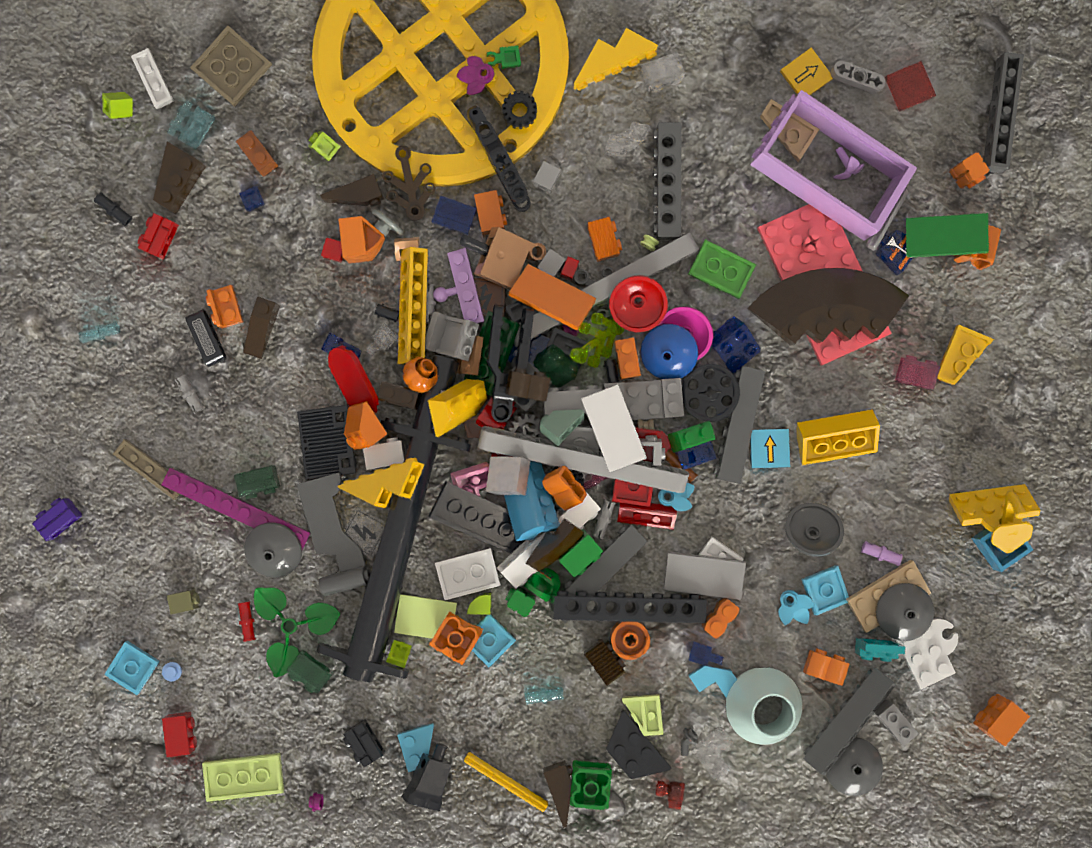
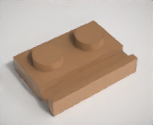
M475 337L468 361L457 358L459 363L457 374L478 375L484 337Z

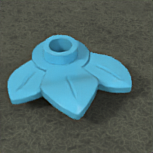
M687 483L684 493L661 489L658 494V500L662 505L672 506L676 511H687L692 508V504L687 498L692 494L695 486ZM664 494H670L671 499L666 500L664 498Z
M793 590L784 591L780 597L782 605L778 611L782 623L787 625L794 618L803 624H807L810 617L808 609L815 605L813 600L805 594L798 595ZM787 597H793L794 601L789 602Z

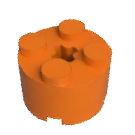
M617 621L611 629L610 642L618 656L626 660H635L648 651L650 636L642 622ZM632 635L634 640H630V643H627L626 637Z

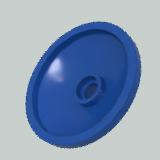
M662 324L650 330L643 339L641 359L645 368L657 378H683L692 371L697 362V342L693 335L682 326ZM669 353L671 358H666L664 354Z

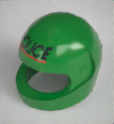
M543 568L533 573L524 587L545 602H548L551 599V594H557V591H559L560 578L554 570Z

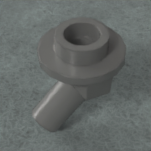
M685 728L683 730L681 756H688L689 744H698V735L693 729Z

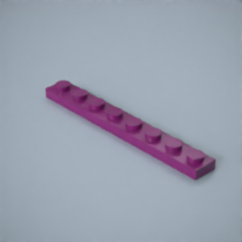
M172 467L169 468L161 484L252 528L270 522L282 524L296 534L301 543L302 550L310 536L309 531Z

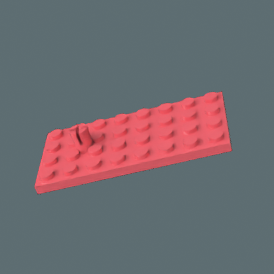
M810 204L757 228L781 281L796 274L824 268H845L862 271L842 226ZM887 326L878 338L871 340L861 330H858L851 340L844 342L834 332H831L823 342L818 344L808 335L807 337L822 366L892 333Z

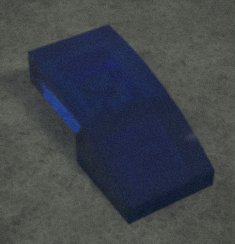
M711 441L676 452L683 470L717 459Z

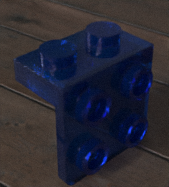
M735 316L728 319L719 329L713 331L711 348L717 351L731 373H735L736 370H739L741 366L745 365L761 351L746 324Z

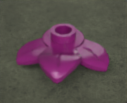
M470 56L467 58L468 66L461 68L456 76L462 82L468 83V95H476L484 90L485 84L493 80L495 73L494 69L489 64H484L480 57ZM487 70V74L482 76V72Z

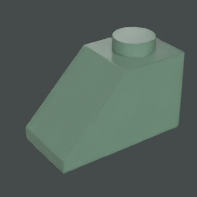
M582 409L554 410L550 415L547 414L541 419L540 432L556 446H559L583 422L584 411Z

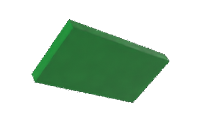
M988 213L906 218L907 258L989 253Z

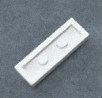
M147 48L132 55L131 58L154 107L159 109L174 102L151 50Z

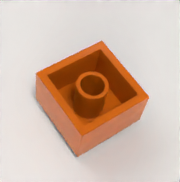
M996 694L989 699L986 708L976 715V720L973 723L990 738L1006 746L1030 716L1011 700Z

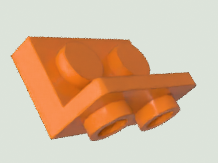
M233 285L216 290H206V302L212 308L213 314H211L214 325H217L219 328H226L244 322Z

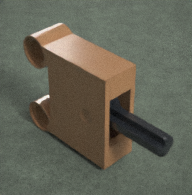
M500 227L491 228L486 244L467 235H463L460 239L461 246L481 254L474 274L509 290L512 289L518 280L525 259L542 260L546 255V248L543 244L532 243ZM534 247L537 249L536 256L532 254Z

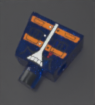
M899 230L892 231L889 236L885 234L879 243L881 246L876 252V255L895 275L901 274L914 258H907L906 234Z

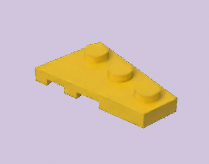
M956 325L935 378L950 385H955L994 339L964 326Z

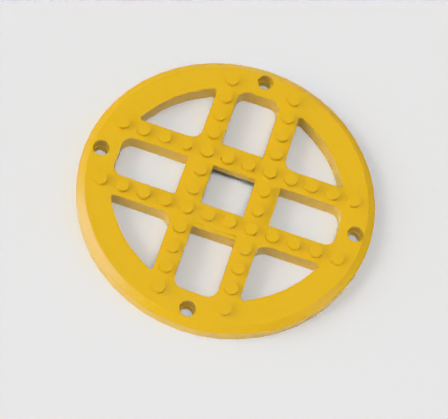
M326 0L316 24L312 64L316 91L328 120L340 138L363 161L383 173L385 171H392L394 176L405 181L401 161L395 156V151L399 146L394 145V143L427 118L436 117L447 128L464 150V153L433 155L411 151V157L408 160L413 181L420 172V166L424 163L430 164L432 171L421 183L423 186L429 182L434 183L436 187L460 186L496 175L475 131L453 104L467 93L468 83L462 82L456 75L461 68L468 66L467 58L470 56L480 57L484 64H488V62H493L494 58L491 56L486 57L487 52L498 54L500 47L519 46L520 48L533 37H538L540 68L532 94L537 104L536 119L527 128L524 126L522 129H519V127L515 129L510 125L498 135L504 147L508 144H513L516 147L514 152L507 153L513 164L518 162L544 136L559 110L565 92L569 63L568 39L565 24L556 1L518 0L525 8L526 13L484 45L465 19L489 0H419L428 13L401 34L397 32L373 0ZM354 13H357L381 43L383 49L378 56L344 80L343 47ZM445 32L466 60L436 82L415 54ZM497 63L495 66H492L495 73L494 78L491 82L485 84V87L502 107L504 99L508 98V94L511 93L512 95L516 90L499 70L500 63ZM487 70L482 72V76L487 74ZM398 71L417 97L377 127L370 126L357 111V102ZM518 103L513 106L512 112L515 116L522 117L527 113V107L522 103ZM353 123L356 125L353 131H346L348 124ZM400 150V156L405 157L406 151ZM423 166V172L428 173L429 167Z

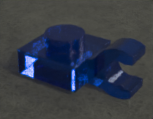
M693 641L688 660L707 666L708 661L722 665L724 657L711 653V646Z

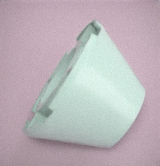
M770 667L753 668L736 678L737 681L733 684L726 697V715L734 731L743 739L760 745L777 743L788 737L798 725L802 714V698L794 681L782 671ZM768 696L781 697L782 711L779 717L769 724L755 723L754 711L757 704Z

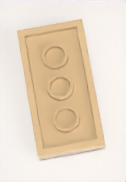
M913 560L907 561L846 599L864 632L868 633L879 626L876 619L877 602L882 593L889 587L899 583H911L924 589L928 595L931 594Z

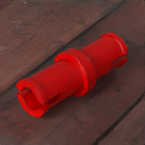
M250 601L238 603L241 620L239 625L242 627L243 642L256 640L253 622L255 621L252 618Z

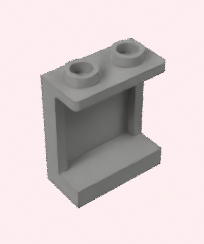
M433 311L425 337V349L468 361L479 324Z

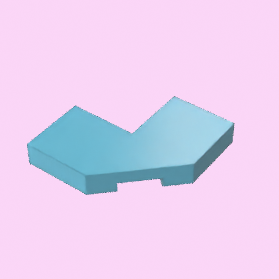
M705 664L688 675L699 692L716 682L725 697L728 696L731 687L737 681L730 669H722Z

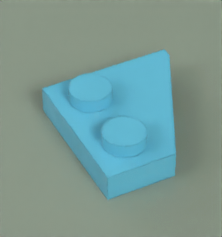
M434 723L398 733L397 736L408 772L416 770L423 753L429 754Z

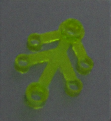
M593 313L591 322L596 325L602 324L606 326L605 330L601 331L594 328L587 322H582L580 325V333L590 334L595 337L582 348L576 347L571 351L570 356L574 362L584 364L587 361L588 366L596 368L600 364V356L605 358L611 356L615 337L621 335L624 328L619 326L613 318L611 320L607 319L601 313ZM608 337L606 346H604L605 340ZM595 348L594 355L588 358V352Z

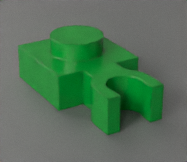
M519 46L500 47L498 54L495 52L486 53V57L491 56L494 58L493 62H488L491 67L497 63H501V69L521 66Z

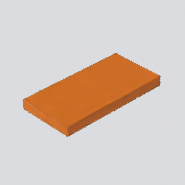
M529 264L509 291L510 297L575 330L579 329L596 302L595 297Z

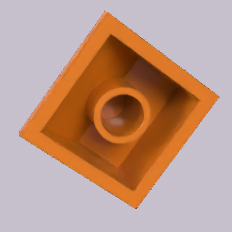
M367 401L348 407L344 435L351 448L357 450L371 447L387 435V432Z

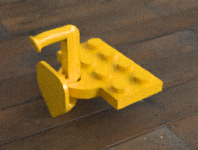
M1025 484L949 494V501L961 525L982 524L987 530L992 532V544L1005 553L1013 552L1031 538L1033 526L1030 522L1022 521V518L1040 515V508Z

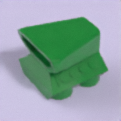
M574 760L572 763L570 805L575 808L609 809L611 764Z

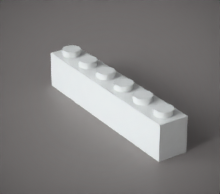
M587 493L583 503L566 511L560 508L556 511L559 525L565 518L582 530L584 524L588 520L594 519L601 508ZM547 532L539 533L535 539L525 540L497 567L501 574L515 588L523 586L532 573L538 572L528 566L526 561Z

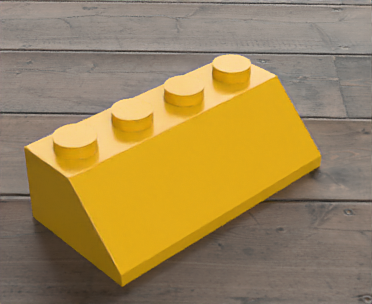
M873 409L797 422V442L802 465L876 453L878 451L880 424Z

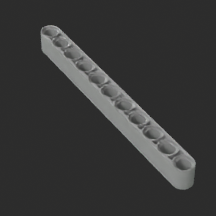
M688 233L581 291L596 298V302L592 306L594 307L608 300L615 286L623 279L635 275L651 277L699 251V248L691 233ZM538 312L533 317L531 340L562 323L542 312ZM520 327L514 341L515 347H518Z
M482 427L478 441V448L485 451L512 457H522L527 460L558 467L564 465L568 469L677 493H684L689 477V472L686 470L662 464L653 465V462L643 460L609 473L601 451L566 443L556 446L548 439L494 427Z

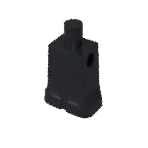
M437 743L433 755L422 754L413 777L401 796L405 802L414 806L440 811L442 794L452 766L444 759L448 746Z

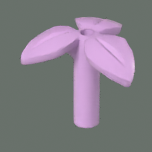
M843 147L836 149L846 170L844 173L833 176L834 179H848L852 174L856 175L863 169L865 164L862 163L860 165L859 161L853 156L849 158Z

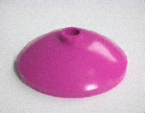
M687 306L673 308L666 312L663 320L657 325L676 324L687 329L697 342V360L701 359L711 347L713 341L712 325L708 318L695 308ZM669 353L664 354L665 357L671 358Z

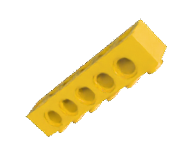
M408 247L401 250L398 364L405 365L415 357L425 358L428 249Z

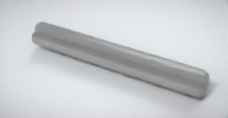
M904 189L880 231L870 237L866 245L867 248L871 250L877 249L907 197V189Z

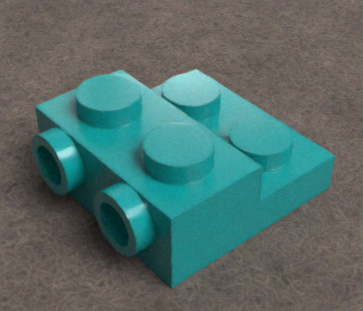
M856 638L855 653L861 656L863 660H873V657H877L881 661L892 662V659H899V654H905V646L892 640Z

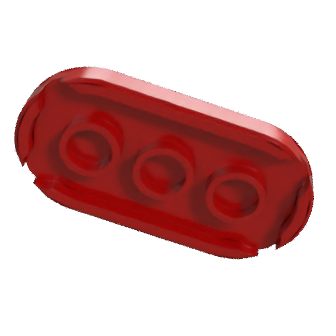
M338 346L332 349L328 355V365L349 407L367 401L374 414H376L378 411L377 406L379 405L378 396L357 355L352 350L348 351L345 349V346Z

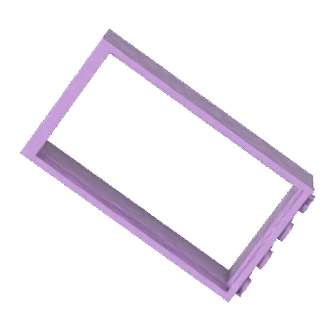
M801 90L797 95L793 94L780 111L782 112L771 124L772 128L762 138V144L752 154L751 157L754 159L750 165L862 240L868 239L880 231L917 167ZM792 113L820 129L819 131L892 179L869 219H866L768 153Z

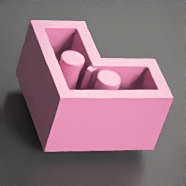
M484 462L450 473L453 484L480 496L479 490L487 486L489 463Z

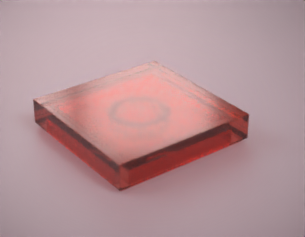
M922 61L885 77L899 112L936 96Z

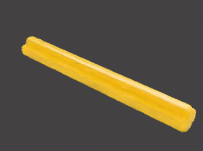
M471 752L467 753L464 758L466 764L540 811L544 812L546 810L548 801Z

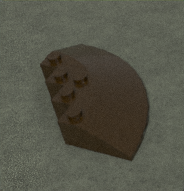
M824 268L810 270L782 280L757 297L747 309L790 346L796 344L804 333L817 344L823 342L831 332H834L844 342L851 340L858 330H861L872 340L878 338L891 323L909 295L889 281L870 273L845 268Z

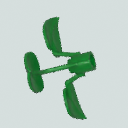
M277 588L255 589L254 605L257 613L265 620H273L278 614L282 621L281 630L285 633L286 637L285 645L281 642L274 643L266 653L267 664L274 677L277 678L290 672L299 660L297 647L288 646L289 635L296 632L299 625L308 623L309 630L316 635L328 633L340 617V612L335 607L326 603H314L305 610L307 619L297 622L293 618L285 619L280 612L287 604L286 596L281 590Z

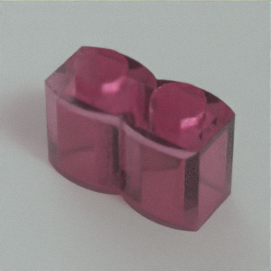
M906 355V358L901 357L895 381L934 391L940 370L937 362L931 360L920 362L917 361V357Z

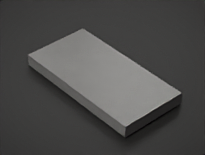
M668 551L664 590L741 600L746 561Z

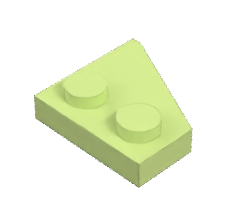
M660 694L622 698L623 703L626 704L631 712V716L639 725V729L644 736L664 734Z

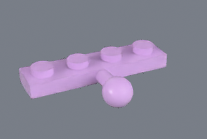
M463 248L447 253L456 287L449 289L443 287L436 288L433 292L434 299L437 302H444L449 296L458 294L464 320H470L478 324L484 323L485 319L467 249Z

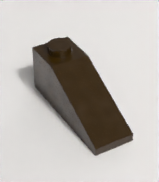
M374 174L320 195L325 203L370 205L371 207L379 205L384 200Z
M257 296L250 317L243 353L260 359L263 358L281 305Z
M563 760L544 767L543 773L562 826L565 828L568 823L573 770L571 765H567L566 761Z

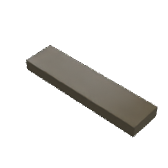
M124 439L113 455L173 500H176L180 494L161 485L168 470L129 440Z

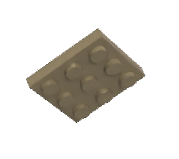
M227 26L190 68L235 107L272 64L231 27Z

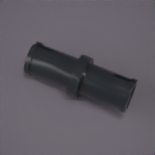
M101 192L94 198V202L107 211L106 214L113 216L124 226L131 222L133 217L121 209L117 202L111 201Z

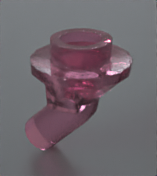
M591 474V480L586 481L583 488L585 490L592 488L608 477Z

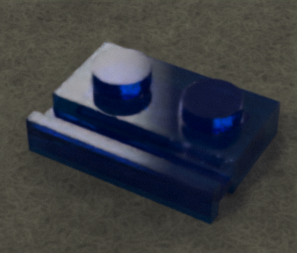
M440 196L431 222L468 235L477 208Z

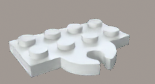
M912 611L907 614L908 618L912 616ZM933 618L929 629L917 639L911 641L896 640V642L905 646V654L903 656L919 689H923L956 673L948 655L957 646L958 633L954 632L951 633L950 637L943 638L942 631L946 628L952 629L954 627L953 624L944 619Z

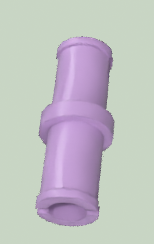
M867 541L863 543L861 553H866L876 557L879 561L884 560L896 566L900 565L903 557L902 554L887 550L885 546L879 547Z

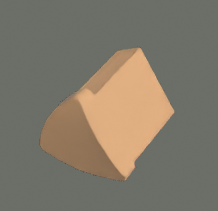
M419 237L396 238L394 240L396 261H401V249L408 247L419 248Z

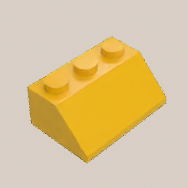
M465 379L428 400L436 437H440L477 415L487 400L484 381Z

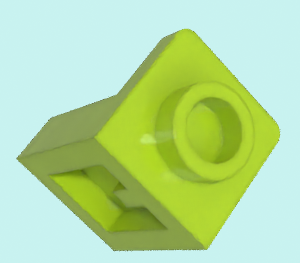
M323 131L314 132L308 140L310 141L308 146L327 161H330L341 147Z
M394 640L386 662L405 668L412 646Z

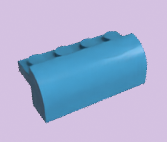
M530 460L526 495H504L516 541L532 540L541 532H553L559 527L551 494L544 489L542 483L545 474L540 462Z

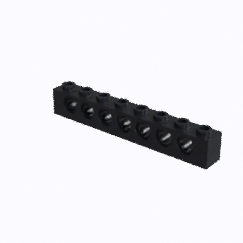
M557 591V594H551L550 618L553 620L706 623L707 600L701 598L699 594H689V597H682V594H670V597H663L662 593H652V596H645V593H633V596H626L624 592H614V595H607V592H595V595H588L586 591H576V594H568V591ZM574 600L576 602L575 608L568 610V603ZM594 601L595 607L588 611V602ZM610 601H613V603H614L613 609L610 610V611H607V610H606V605H607V603L610 602ZM628 602H632L633 605L630 611L625 610V605ZM650 602L651 609L648 612H645L644 606L646 603ZM666 603H669L670 609L667 612H664L663 606ZM687 603L688 610L683 613L682 606Z

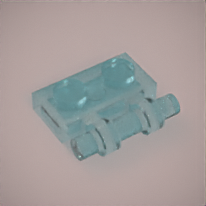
M186 100L183 106L180 105L179 113L174 121L171 120L167 133L174 137L177 131L181 132L178 140L197 150L215 117L198 106L194 112L189 111L193 104ZM187 116V117H189L190 119H189V121L187 122L186 126L183 127V126H181V123L183 122L184 118Z

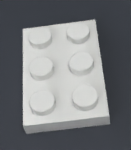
M491 548L435 563L444 600L501 586Z

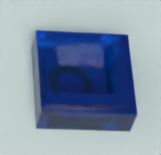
M257 186L239 193L247 212L265 205Z

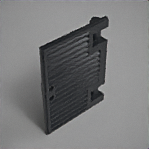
M348 405L297 411L305 480L321 478L339 472L341 475L356 473L357 464L354 449L348 445L347 438L344 435ZM342 412L343 422H337L336 413ZM343 458H348L349 467H342Z

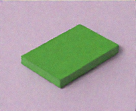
M705 239L688 275L740 299L756 264Z

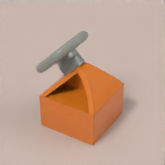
M375 208L372 209V214L379 220L375 226L362 216L339 219L343 258L349 264L372 261L380 251L389 231L392 230L396 234L402 235L403 230Z

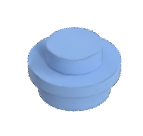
M169 662L164 665L162 669L164 679L172 682L181 677L182 668L178 663Z

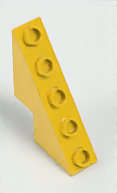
M628 28L625 29L616 47L598 39L574 82V89L582 90L593 81L598 83L611 73L616 75L623 70L622 68L627 66L633 67L644 58L651 59L655 57L658 45Z
M409 458L404 463L390 465V468L377 469L373 474H364L358 476V479L346 480L343 484L338 485V488L374 506L386 508L392 493L411 499L425 464L418 462L417 458Z

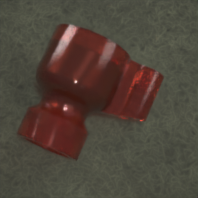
M657 780L655 796H667L669 808L681 810L685 783L671 781L669 784H666L664 781Z

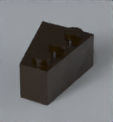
M167 141L153 201L177 214L206 166Z

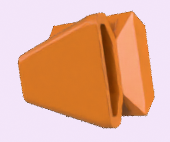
M988 225L989 253L953 255V260L957 263L970 261L972 266L979 270L992 266L1001 229Z
M449 611L429 645L450 657L453 661L463 665L481 636L483 628L470 624Z

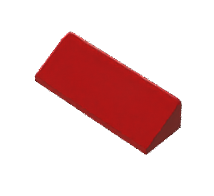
M619 502L617 522L674 530L677 511L672 506L651 503L650 507Z

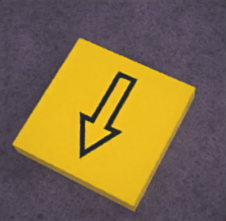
M812 47L780 70V73L796 94L802 90L811 96L833 80L831 73Z

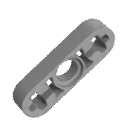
M838 61L830 71L834 80L870 93H878L885 86V79L881 74L845 61ZM854 73H859L862 76V81H856Z

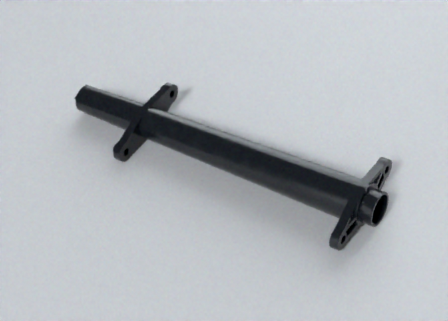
M439 355L433 356L432 362L437 367L438 381L428 392L422 393L413 425L396 424L397 420L387 417L385 421L381 420L380 422L384 429L411 436L404 462L409 458H417L418 462L425 465L411 499L396 494L393 496L349 648L344 649L325 643H318L316 652L343 662L345 664L343 675L353 680L373 682L375 672L404 679L408 677L409 669L387 663L383 660L438 445L441 444L470 452L471 449L468 439L458 437L457 440H454L445 434L436 437L435 430L433 429L428 400L440 394L441 390L446 391L454 386L459 363L451 358ZM434 371L428 378H433Z

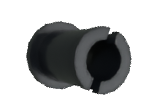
M382 303V305H377L374 315H377V318L383 317L396 323L399 311L386 307Z
M615 359L604 361L603 367L606 370L607 383L620 382L616 366L618 362L616 363Z

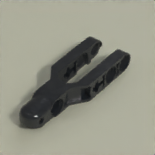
M474 105L467 110L468 120L514 208L519 212H526L531 205L527 188L492 124L487 121L482 110ZM485 129L490 130L486 135L480 134ZM527 200V204L524 207H518L516 205L522 204Z
M494 304L487 363L495 376L491 416L497 422H505L511 417L514 396L505 394L509 373L504 374L498 368L501 346L499 338L501 326L503 325L502 313L504 305ZM523 308L515 368L526 369L528 366L534 309Z

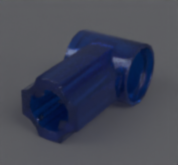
M330 332L321 347V350L329 353L338 346H345V349L348 351L352 350L358 359L362 352L357 347L344 342V339Z

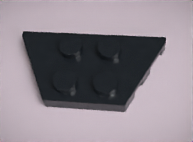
M622 710L617 725L614 727L613 734L606 746L608 753L630 779L671 770L672 768L649 739L642 734L639 727L625 710Z

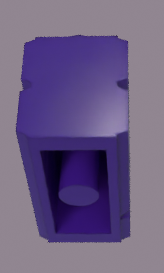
M69 498L56 499L50 504L52 507L49 510H43L35 516L37 519L32 525L40 532L44 540L55 539L82 517V513Z

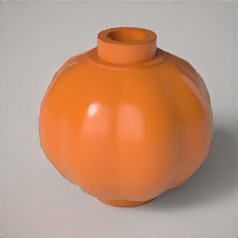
M415 357L404 365L403 380L413 391L420 393L428 392L438 381L437 367L429 359ZM434 371L433 378H428Z

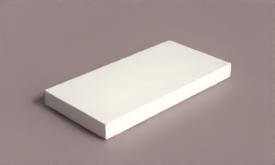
M619 385L581 398L609 473L646 459Z

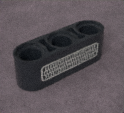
M202 309L185 317L205 364L210 367L226 360V354L207 312Z

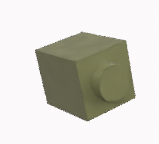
M195 589L167 595L170 615L199 608L200 597Z

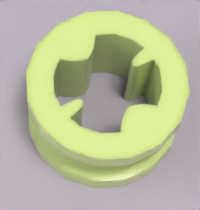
M645 234L643 236L644 240L640 244L650 251H655V246L659 244V241Z

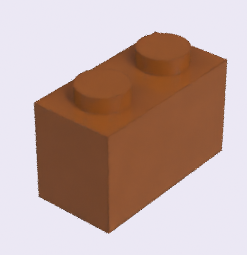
M252 130L236 140V143L263 177L279 166Z

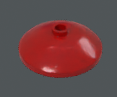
M643 275L630 276L620 281L613 289L609 301L610 312L615 322L622 328L632 332H645L656 327L665 317L668 307L667 295L663 287L656 280ZM639 297L642 301L636 302L635 299Z

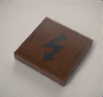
M474 278L484 317H486L488 311L493 312L494 304L504 305L502 316H505V288L484 278Z

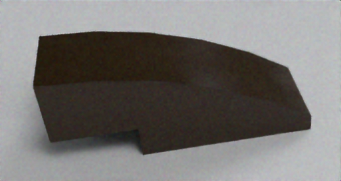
M564 518L554 534L547 531L526 561V564L536 571L549 566L568 552L584 532Z

